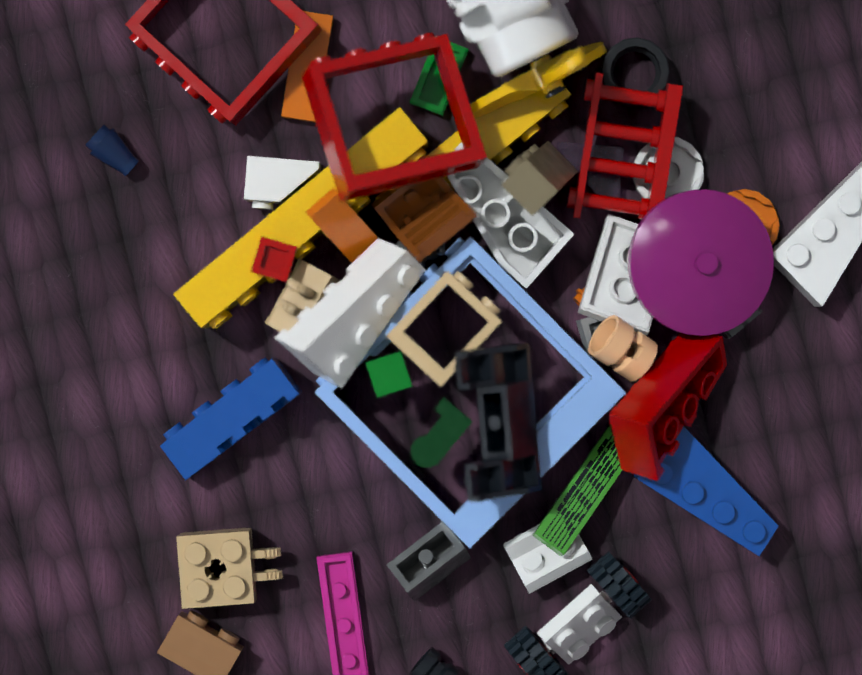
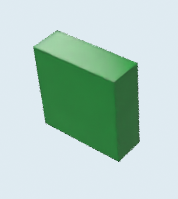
M401 351L366 362L377 398L412 387Z

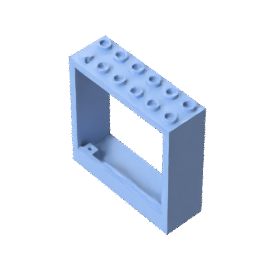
M472 237L466 242L459 238L445 252L449 259L440 267L433 263L422 274L419 280L423 284L414 293L410 291L360 364L368 356H377L391 342L386 337L389 332L446 271L452 275L457 271L461 273L471 263L583 376L536 424L540 476L542 477L626 392ZM321 377L315 381L320 386L315 393L469 548L524 495L505 496L481 502H468L467 500L454 514L333 393L338 386Z

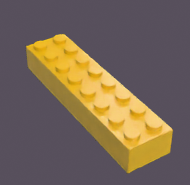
M399 107L348 149L347 153L354 175L423 159L427 156L425 149L428 148V141ZM329 166L173 294L200 328H220L233 317L230 313L232 308L237 304L245 307L261 294L257 288L266 280L272 284L277 281V279L251 272L261 236L297 246L295 255L297 260H302L316 248L312 242L322 234L326 236L308 216L306 211L332 188L337 191ZM369 195L347 200L346 202L358 214L372 201L368 197Z

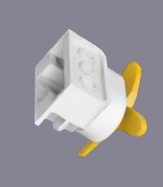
M447 0L452 9L456 8L455 13L462 20L460 27L468 42L478 44L494 76L501 77L532 62L529 64L531 70L504 83L496 90L471 103L470 106L474 119L493 112L509 103L521 100L541 89L544 94L548 93L545 95L546 99L562 92L566 88L565 86L561 87L563 85L561 79L586 67L590 62L607 52L603 42L579 47L575 50H568L553 59L549 55L545 56V54L573 41L578 36V30L565 6V3L569 2V0Z

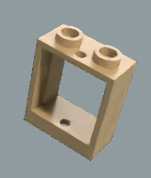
M446 271L386 336L440 387L455 372L456 359L454 358L443 369L403 331L448 284L488 321L463 350L478 348L502 322L497 317L501 310L486 296L479 301L469 291L474 285L459 271L454 275Z

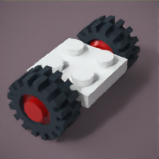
M609 551L587 570L604 591L602 590L599 593L592 584L589 585L537 632L544 643L527 626H524L504 644L506 650L527 675H568L565 668L553 654L556 652L566 663L570 664L574 660L582 658L588 652L589 646L599 637L609 634L615 628L616 622L622 618L610 604L612 600L630 619L652 600L639 586L636 578L625 566L622 567Z

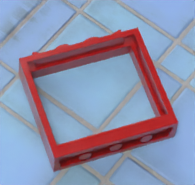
M146 0L125 24L133 32L129 37L132 42L144 52L148 48L153 50L159 56L155 60L157 65L170 76L174 72L178 73L185 80L181 87L196 100L200 96L204 97L211 104L207 111L223 124L228 120L235 126L322 31L319 25L292 0H269L299 30L229 106L144 28L169 0Z
M426 33L414 38L413 42L401 44L399 40L390 41L381 45L378 50L369 52L365 48H359L349 51L345 54V57L333 60L331 56L319 57L310 62L311 65L307 67L302 76L340 202L477 169L487 159L448 34L435 36L434 33ZM434 54L464 149L354 175L325 79Z

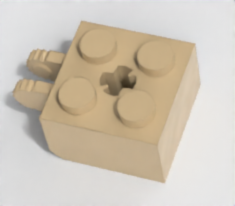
M298 259L296 267L271 314L267 317L265 324L280 332L283 329L289 331L299 321L296 316L306 307L312 309L325 296L322 291L332 282L339 283L340 280Z
M252 528L185 532L176 536L182 609L252 604L257 600L256 581L283 578L282 570L266 569L265 571H255L254 559H274L281 556V548L253 549ZM214 559L221 561L219 565L225 564L226 570L220 576L214 575V572L211 573L209 569Z

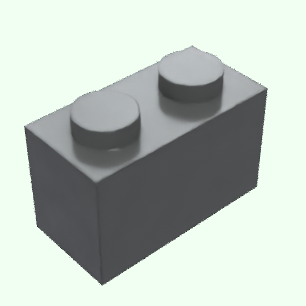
M442 521L386 565L415 602L471 557L452 530Z

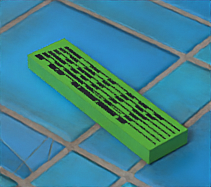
M611 424L603 432L532 535L561 557L565 555L622 472Z

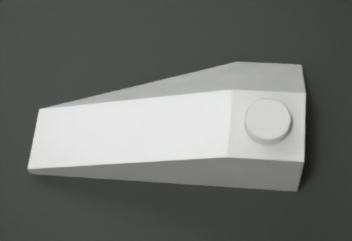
M462 142L456 147L454 151L464 149ZM488 158L477 169L447 176L458 196L477 214L473 221L498 264L526 289L574 235L571 230L544 207L531 216L501 185L509 176Z

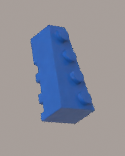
M266 357L249 369L252 375L240 383L236 379L220 391L223 395L221 399L213 405L208 400L194 410L192 415L195 419L183 426L179 422L163 434L166 441L160 447L185 480L192 477L302 393V390L277 358H273L270 361Z
M683 426L676 438L680 445L674 456L666 455L660 465L664 468V472L659 481L636 474L633 477L760 556L777 530L778 525Z

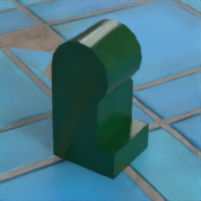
M444 397L434 408L442 416L427 434L417 437L411 446L412 459L421 467L429 468L438 464L473 422Z

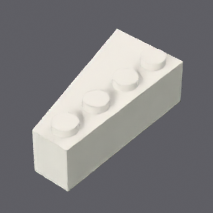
M862 162L773 248L774 266L814 307H822L862 243Z

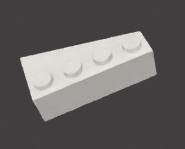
M380 238L370 245L346 269L347 275L339 283L332 282L322 291L325 296L312 309L306 307L296 316L299 321L289 331L283 329L274 337L313 374L341 389L425 271L407 250Z

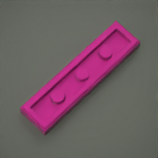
M353 552L317 556L332 674L369 675Z

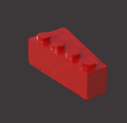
M679 333L669 343L659 358L652 363L649 370L631 387L620 403L614 406L609 414V420L612 426L621 470L659 481L664 472V468L660 466L666 455L674 456L680 445L679 441L676 440L684 425L691 427L697 417L699 399L707 400L727 366L722 336L715 334L697 336Z

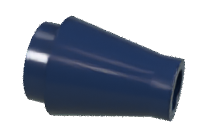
M105 124L85 145L92 151L90 155L118 170L124 176L139 162L115 129L112 128L110 130Z

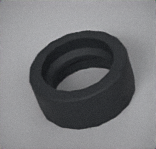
M638 37L623 39L612 46L602 60L600 73H603L602 85L618 87L613 75L615 63L621 56L630 52L643 53L651 59L655 66L656 75L654 82L646 91L658 93L659 90L665 89L670 74L668 59L661 48L650 40ZM614 101L618 105L629 108L643 107L642 105Z

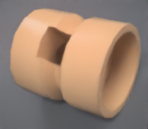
M616 315L609 316L603 320L593 333L588 345V352L591 356L607 366L611 365L612 370L630 382L638 380L649 370L658 350L656 342L639 331L634 332L633 326Z

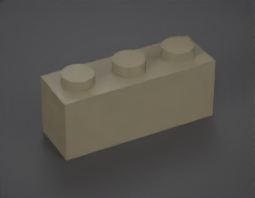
M547 141L540 148L534 144L512 162L504 171L509 177L501 185L533 216L578 170Z

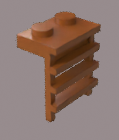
M443 177L388 190L371 203L375 211L418 263L477 217L473 209L451 189Z

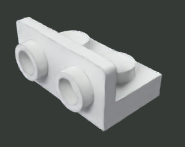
M540 524L524 533L516 535L513 539L503 544L529 594L593 560L579 534L562 557L532 536Z

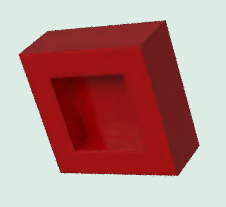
M261 236L251 272L288 282L298 247Z

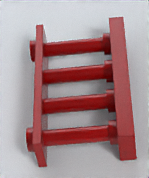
M595 72L594 80L587 79L584 100L590 101L578 183L577 187L570 186L567 208L573 209L572 215L574 218H581L582 207L635 214L638 215V219H643L650 209L665 199L683 86L666 83V89L659 90L658 93L602 85L603 73ZM599 99L655 107L656 111L662 112L660 126H653L652 129L596 121ZM593 136L650 143V147L656 148L654 162H647V165L590 157ZM588 171L644 179V183L650 184L648 198L641 197V201L586 193L585 186Z

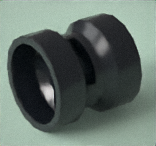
M431 647L414 665L409 674L457 675L459 669L452 663L440 662V653Z

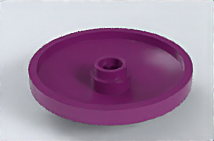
M714 190L684 191L667 197L656 204L638 224L631 239L628 252L630 283L636 298L644 310L653 319L669 329L697 336L719 334L735 328L747 320L763 302L769 290L774 269V254L771 240L757 214L739 199Z

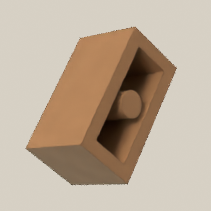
M190 610L188 614L182 611L178 615L157 653L194 675H228L244 646L238 643L240 638L224 628H221L218 632L207 625L209 620L206 617Z

